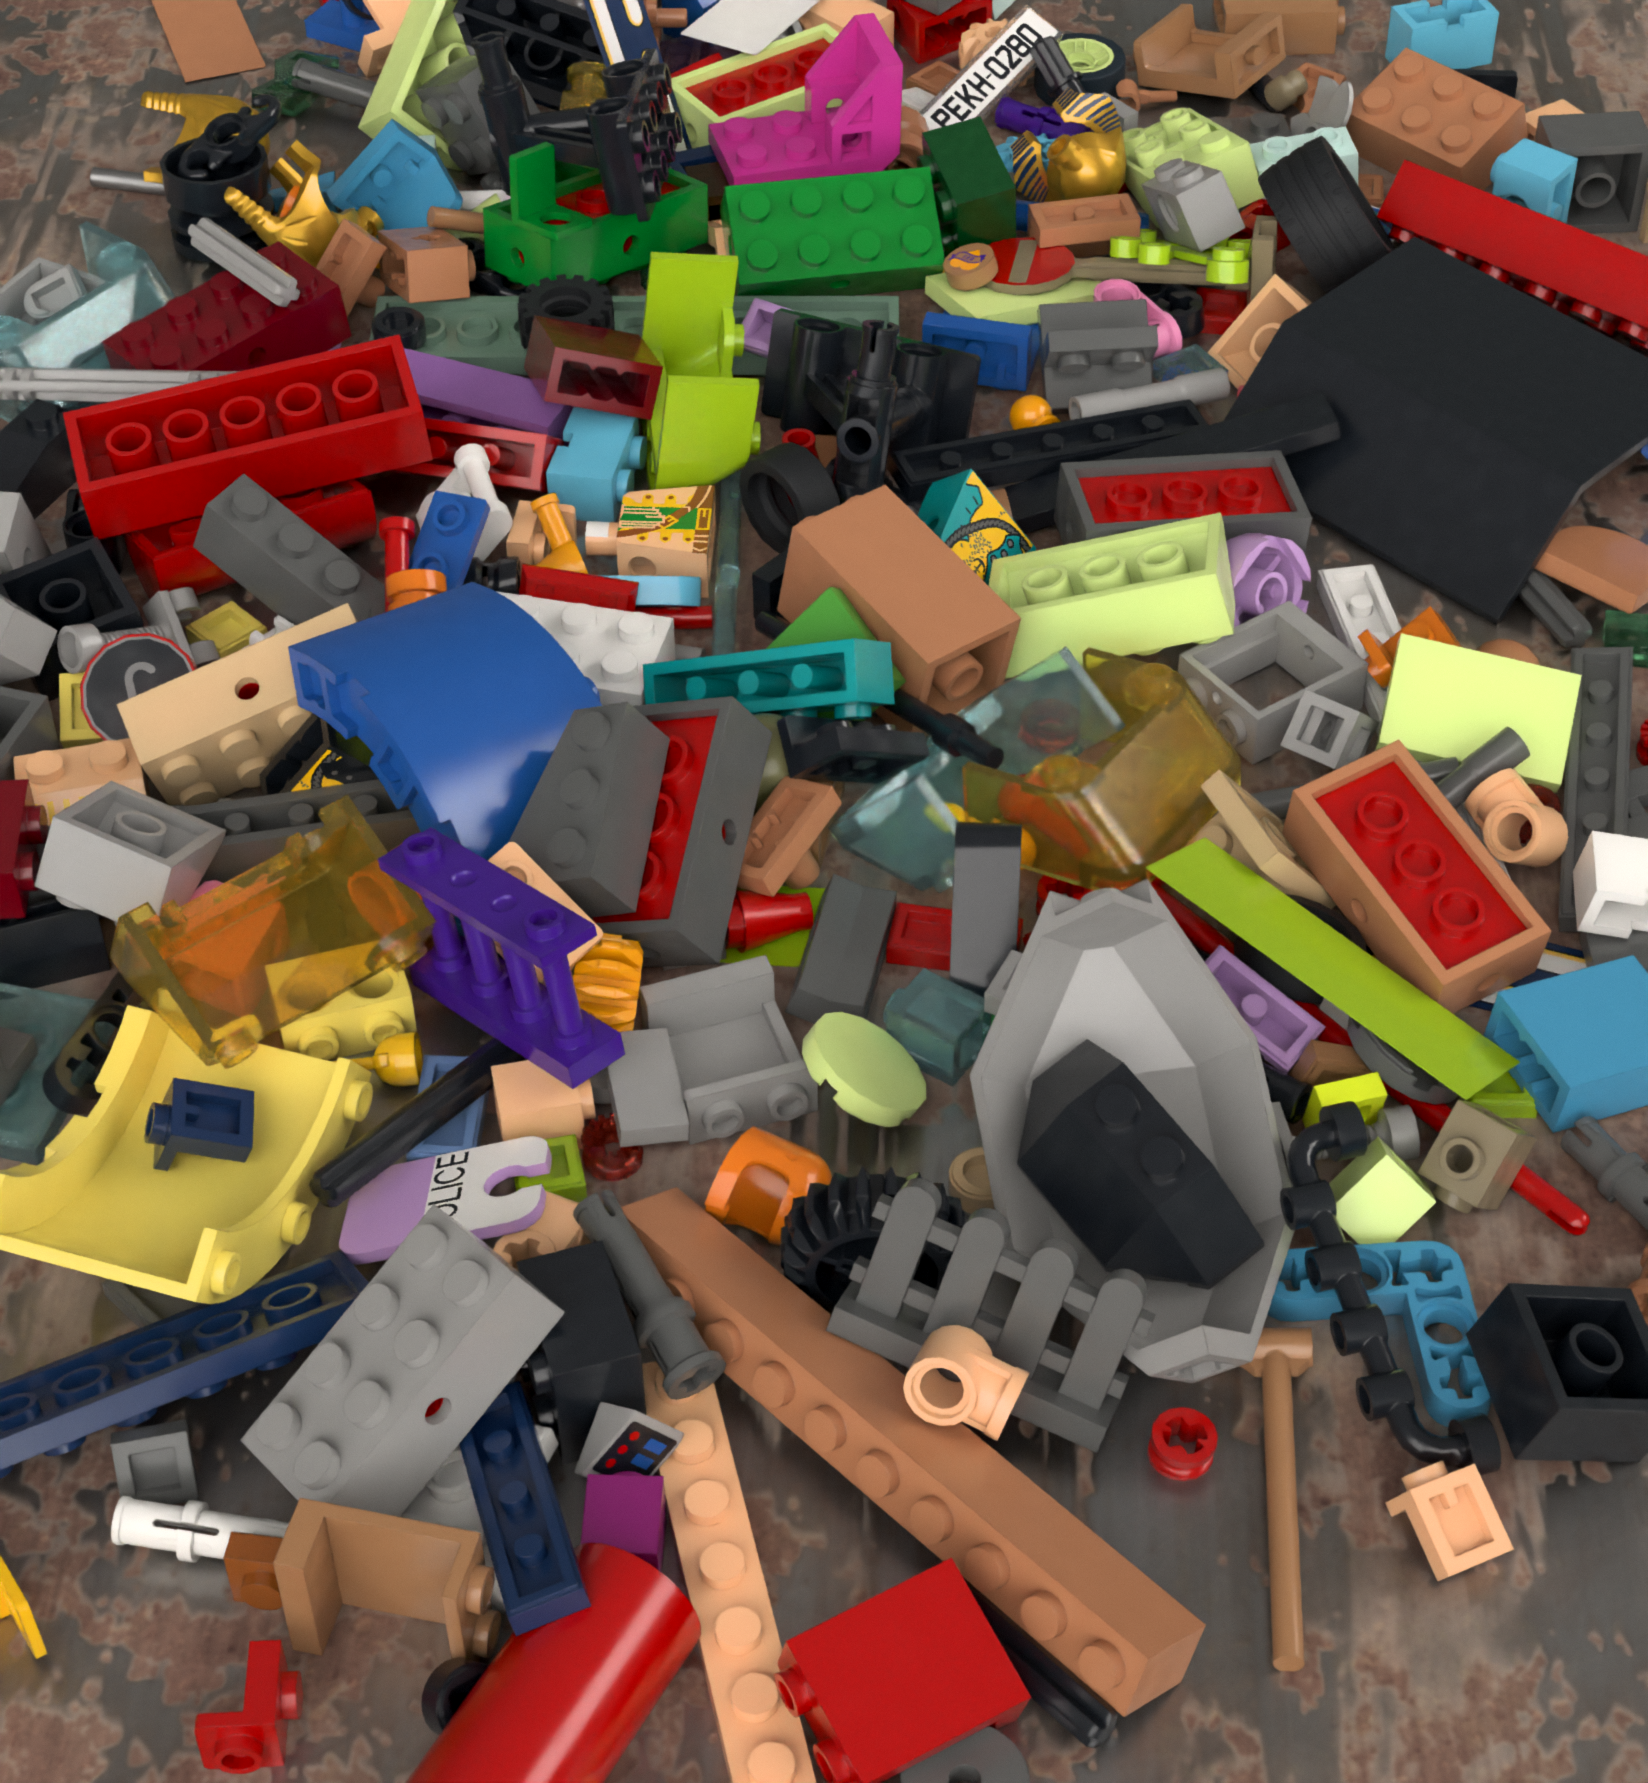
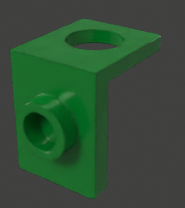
M543 142L509 156L512 224L555 241L593 226L592 217L556 204L555 149L553 144ZM549 220H564L568 221L569 223L562 225H550L543 222Z

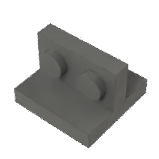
M1146 299L1039 304L1037 316L1043 399L1049 403L1053 415L1069 414V399L1073 396L1113 388L1127 389L1153 383L1151 361L1159 347L1157 325L1148 326Z

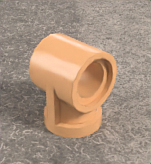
M1504 769L1489 776L1467 797L1464 807L1482 829L1484 843L1489 853L1498 860L1531 867H1543L1558 860L1565 851L1568 841V829L1562 815L1554 808L1544 806L1515 769ZM1529 820L1532 825V836L1528 844L1522 847L1519 840L1520 829Z
M949 1325L933 1331L926 1339L905 1376L903 1389L906 1402L912 1411L924 1421L939 1426L955 1425L962 1421L984 1432V1435L998 1441L1029 1376V1372L1017 1366L1013 1367L993 1357L992 1350L985 1339L974 1330L960 1325ZM937 1368L952 1371L959 1377L961 1382L946 1379L939 1373Z

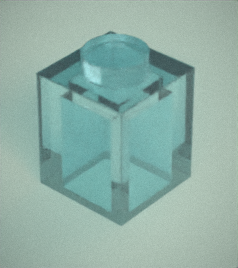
M923 969L906 988L900 987L894 991L883 1013V1021L887 1024L886 1032L903 1045L918 1064L920 1070L952 1087L976 1061L990 1029V1014L984 1012L983 997L926 969Z

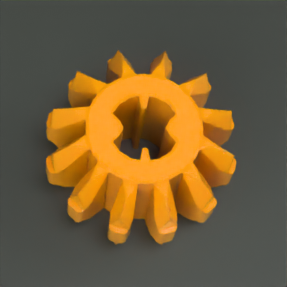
M603 933L600 942L574 965L573 981L580 1008L618 1032L633 1031L644 953L639 941L622 939V935Z

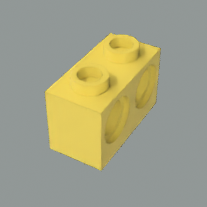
M395 940L265 969L273 1013L284 1050L329 1061L338 1059V1057L342 1058L376 1050L378 1044L391 1035L417 1032L412 994Z

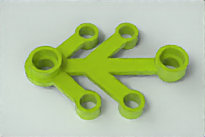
M1140 228V237H1110V256L1116 258H1137L1138 263L1149 265L1170 264V260L1173 258L1206 265L1205 280L1208 282L1243 284L1248 283V251L1251 240L1226 238L1200 253L1171 241L1157 239V230Z

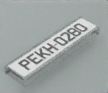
M1026 4L919 112L925 118L929 131L979 116L984 121L998 107L1000 101L1007 97L1037 67L1030 54L1032 46L1037 41L1048 36H1053L1059 44L1063 33Z

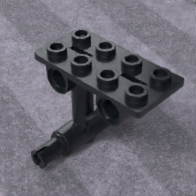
M488 32L474 37L471 44L475 51L482 78L478 97L480 104L483 105L492 151L496 157L501 176V187L506 195L510 196L509 156L543 142H548L554 145L556 161L599 169L609 213L613 215L637 214L638 222L650 221L656 203L661 201L662 185L664 182H668L670 163L675 162L677 143H682L683 140L680 116L678 112L670 111L667 95L672 93L669 67L667 63L660 64L657 49H646L642 58L617 62L604 68L601 73L607 98L597 99L589 106L530 115L522 81L516 75H512L504 44V34L502 32Z
M781 308L773 314L761 411L765 415L780 418V428L784 432L794 428H804L812 431L815 435H828L831 432L837 433V452L832 481L838 493L840 505L855 495H863L883 486L889 452L969 438L981 359L978 355L897 336L900 327L889 322L887 323V329H883V320H865L862 322V327Z

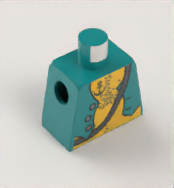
M972 469L933 482L917 514L987 585H989L994 559L1032 552L1037 549Z

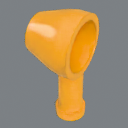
M547 494L530 503L532 511L537 513L552 549V552L536 566L588 574L581 554L574 540H572L558 504L560 501L557 494Z

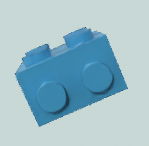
M391 119L326 192L331 203L343 211L353 207L357 211L361 206L371 208L382 219L384 223L383 230L428 226L427 213L430 206L459 210L463 203L459 190L436 150L394 119Z

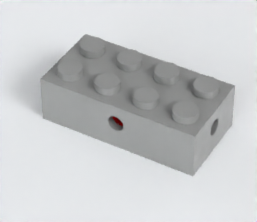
M433 1204L240 1441L297 1500L305 1498L400 1517L565 1312L485 1242Z

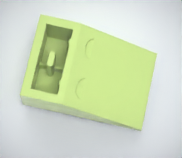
M1181 107L1172 109L1160 117V122L1147 128H1132L1122 132L1127 160L1126 186L1149 215L1154 225L1159 229V224L1141 184L1155 177L1154 170L1157 167L1173 159L1182 158L1183 161L1187 160L1222 171L1237 209L1264 198L1263 191L1258 182L1259 176L1249 142L1191 108Z

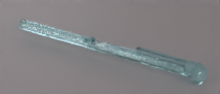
M741 470L723 479L720 483L712 656L735 653L737 593L740 579L739 549L742 498L739 483Z

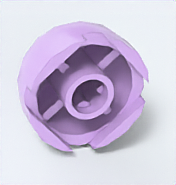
M1245 533L1226 541L1235 596L1234 627L1287 601H1291L1304 613L1307 612L1309 601L1300 598L1303 590L1302 580L1311 582V571L1304 551L1297 544L1289 539L1261 533Z

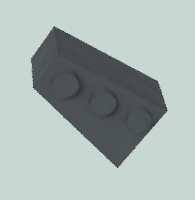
M629 702L574 710L509 842L517 843L590 918L636 912L670 738Z

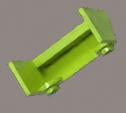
M666 252L650 253L641 338L662 364L663 370L652 419L640 418L641 434L647 438L645 466L648 490L713 486L741 470L749 461L750 455L759 454L761 428L760 422L755 421L760 387L759 379L733 378L732 373L733 358L742 357L744 350L743 324H735L733 313L739 264L738 256Z

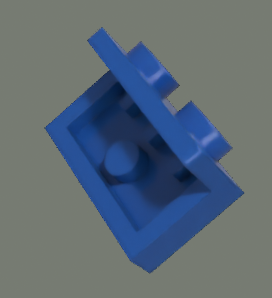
M435 490L409 559V570L430 569L442 572L446 575L447 591L462 586L490 512V506L487 501L482 498Z

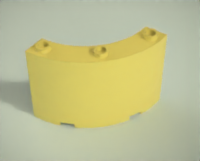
M127 1005L110 1053L94 1083L96 1092L102 1093L88 1117L79 1115L72 1117L64 1129L45 1147L44 1162L37 1166L22 1163L9 1169L0 1170V1250L197 1303L215 1304L237 1297L259 1282L277 1264L292 1244L299 1245L306 1237L311 1222V1214L320 1200L312 1193L309 1186L310 1181L313 1179L315 1171L345 1149L355 1121L362 1122L367 1116L373 1096L372 1084L369 1082L372 1073L349 1059L338 1057L337 1062H332L174 1023L153 1011ZM173 1078L254 1091L253 1148L245 1163L177 1152L168 1171L153 1168L155 1144L145 1143L146 1119L151 1104L153 1102L162 1103Z

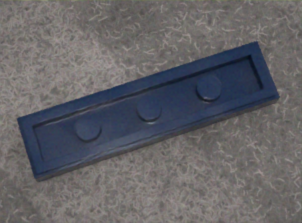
M520 1381L513 1382L505 1386L459 1443L507 1617L515 1635L518 1636L591 1607V1603L526 1395Z

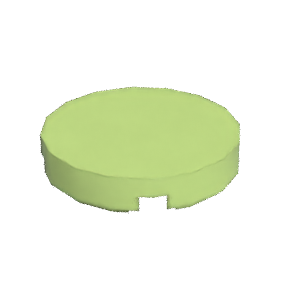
M844 1012L825 1013L803 1038L802 1055L810 1076L819 1085L826 1079L838 1091L832 1099L844 1111L867 1123L883 1127L899 1126L904 1119L908 1118L909 1120L926 1100V1081L918 1064L903 1045L884 1029L868 1020Z

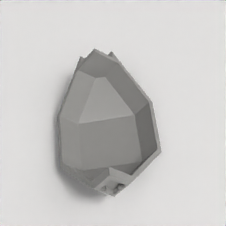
M1148 879L1142 880L1122 891L1116 888L1094 890L1085 894L1081 901L1050 891L970 1073L994 1208L1007 1219L1010 1226V1235L1005 1248L1031 1259L1041 1242L1050 1238H1059L1070 1243L1078 1254L1079 1264L1073 1278L1101 1289L1106 1277L1111 1273L1106 1272L1017 1165L1033 1080L1088 1039L1124 1062L1210 1160L1265 1244L1261 1250L1209 1290L1188 1286V1283L1156 1281L1143 1278L1148 1287V1295L1143 1309L1156 1314L1146 1338L1132 1332L1123 1356L1148 1376L1195 1383L1252 1362L1295 1231L1287 1226L1280 1204L1281 1190L1291 1186L1257 1037ZM1063 1302L1062 1307L1086 1325L1090 1313Z

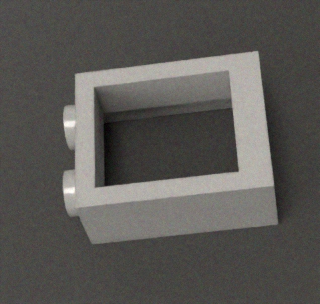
M1287 601L1234 627V634L1222 636L1212 643L1199 644L1179 654L1175 700L1180 703L1187 713L1193 714L1217 734L1226 746L1232 747L1253 765L1285 749V747L1280 745L1305 689L1354 710L1362 709L1369 663L1291 601ZM1275 662L1306 686V688L1260 711L1229 687V685Z

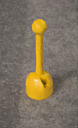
M417 1032L388 1036L378 1044L374 1056L349 1059L366 1070H375L378 1077L391 1086L405 1087L419 1085L423 1052Z

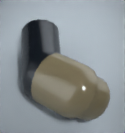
M1291 70L1286 76L1279 75L1274 79L1266 74L1248 90L1267 109L1272 112H1281L1296 103L1298 96L1307 92L1308 83L1300 71Z

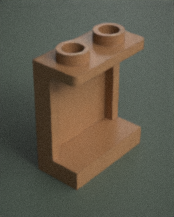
M1182 3L1140 35L1133 43V60L1137 69L1139 86L1231 99L1239 97L1286 58L1281 13L1265 11L1237 34L1197 29L1192 4Z

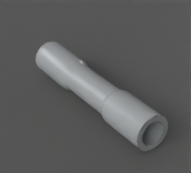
M1219 367L1178 375L1172 380L1127 389L1113 388L1073 396L1069 399L1070 420L1187 399H1190L1194 405L1225 400L1230 393V383L1226 371Z

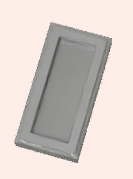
M667 1028L620 1032L625 1055L604 1068L620 1147L688 1141L689 1121Z

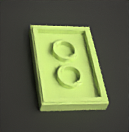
M941 273L926 276L925 294L950 315L1032 325L1038 323L1037 310L1039 304L1093 302L1094 289L1102 281L1087 278H1071L1069 282L1054 290L1038 294L1013 295L995 292L983 286L974 290H958L951 287L946 274Z
M1401 633L1397 642L1375 750L1400 740L1415 760L1428 762L1456 757L1460 766L1462 761L1505 727H1510L1522 738L1530 752V756L1514 769L1529 787L1557 793L1562 784L1582 675Z

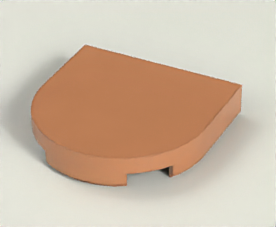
M1594 526L1565 528L1556 533L1534 568L1627 614H1632L1648 602V545L1614 530Z

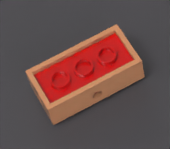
M1400 740L1293 790L1282 834L1348 921L1358 929L1367 946L1382 964L1452 1014L1536 971L1552 930Z

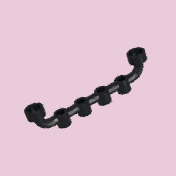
M1353 1101L1324 1106L1320 1109L1319 1122L1303 1129L1290 1144L1286 1162L1292 1187L1281 1190L1280 1204L1287 1226L1291 1230L1309 1227L1317 1248L1305 1252V1268L1312 1288L1317 1293L1334 1289L1343 1311L1332 1313L1330 1316V1330L1337 1351L1342 1356L1360 1353L1369 1374L1356 1380V1395L1361 1412L1367 1421L1386 1418L1392 1433L1401 1447L1419 1461L1429 1464L1443 1461L1445 1466L1456 1465L1458 1469L1475 1463L1480 1475L1496 1472L1501 1466L1500 1445L1495 1429L1484 1413L1451 1420L1448 1426V1436H1438L1430 1433L1419 1421L1414 1409L1415 1396L1409 1376L1403 1368H1398L1388 1345V1330L1384 1315L1377 1304H1371L1362 1282V1267L1358 1252L1351 1241L1345 1240L1336 1218L1337 1210L1333 1191L1325 1179H1320L1315 1166L1316 1156L1324 1150L1327 1151L1329 1157L1335 1162L1365 1155L1367 1151V1133L1364 1120L1359 1108Z

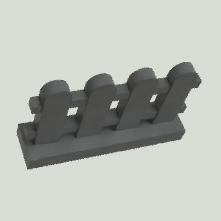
M923 1178L907 1180L894 1198L882 1193L876 1203L872 1216L884 1221L885 1224L873 1256L869 1260L859 1255L849 1276V1279H852V1281L835 1305L826 1331L910 1368L922 1345L933 1331L949 1325H960L970 1328L985 1339L992 1350L993 1357L1013 1367L1017 1366L1029 1372V1376L1011 1412L1012 1415L1097 1453L1130 1378L1129 1375L1117 1371V1368L1131 1334L1134 1332L1146 1338L1156 1314L1143 1309L1148 1295V1287L1143 1277L1130 1269H1117L1106 1277L1101 1289L1077 1280L1073 1277L1079 1264L1078 1254L1070 1243L1059 1238H1050L1041 1242L1031 1259L1007 1249L1005 1246L1010 1235L1009 1223L1000 1212L991 1208L975 1210L969 1216L963 1228L937 1218L942 1204L940 1191L932 1182ZM928 1241L953 1252L939 1290L913 1279ZM995 1271L1021 1282L1006 1321L981 1310ZM1063 1302L1090 1313L1075 1351L1048 1340ZM937 1368L939 1373L946 1379L961 1382L959 1377L952 1371Z

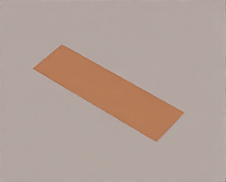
M151 0L185 82L266 67L236 0Z

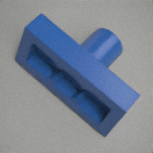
M342 0L327 1L304 20L307 37L358 52L361 50L364 35L380 30L375 20L361 19L352 14ZM351 0L357 9L371 15L362 0Z

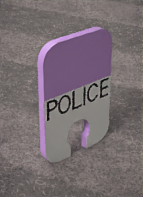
M537 1136L521 1137L389 1166L349 1197L339 1239L341 1252L355 1265L388 1260L433 1204L481 1240L527 1229L535 1224L543 1214L546 1192L542 1184L524 1187L506 1196L495 1197L489 1195V1193L497 1184L512 1177H535L549 1174L552 1155L548 1143L543 1138Z

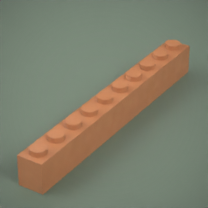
M675 1187L621 1207L672 1294L689 1301L696 1312L693 1323L709 1350L719 1351L726 1363L724 1373L938 1558L945 1561L952 1557L960 1573L967 1581L1118 1713L1125 1717L1181 1683L1204 1631L1205 1623L963 1423L939 1426L926 1422L916 1415L906 1402L903 1389L905 1375L879 1354L826 1331L831 1318L830 1313L679 1188Z

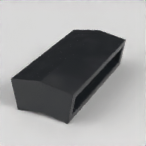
M54 898L27 905L26 918L0 919V997L111 970L98 914L93 911L73 909L61 904Z

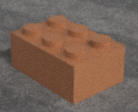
M1405 48L1354 99L1352 112L1346 125L1348 133L1358 151V156L1397 175L1405 159L1483 191L1492 183L1490 172L1496 158L1501 153H1506L1523 138L1528 139L1525 104L1408 48Z

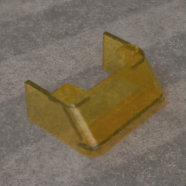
M1088 647L1082 653L1085 735L1115 744L1094 765L1079 761L1071 755H1053L1036 765L1025 777L968 761L962 767L965 822L1022 824L1020 868L1091 890L1116 888L1122 891L1145 879H1148L1151 883L1157 876L1145 867L1184 848L1218 810L1203 791L1201 785L1220 769L1240 786L1241 758L1180 673L1164 664L1146 663Z

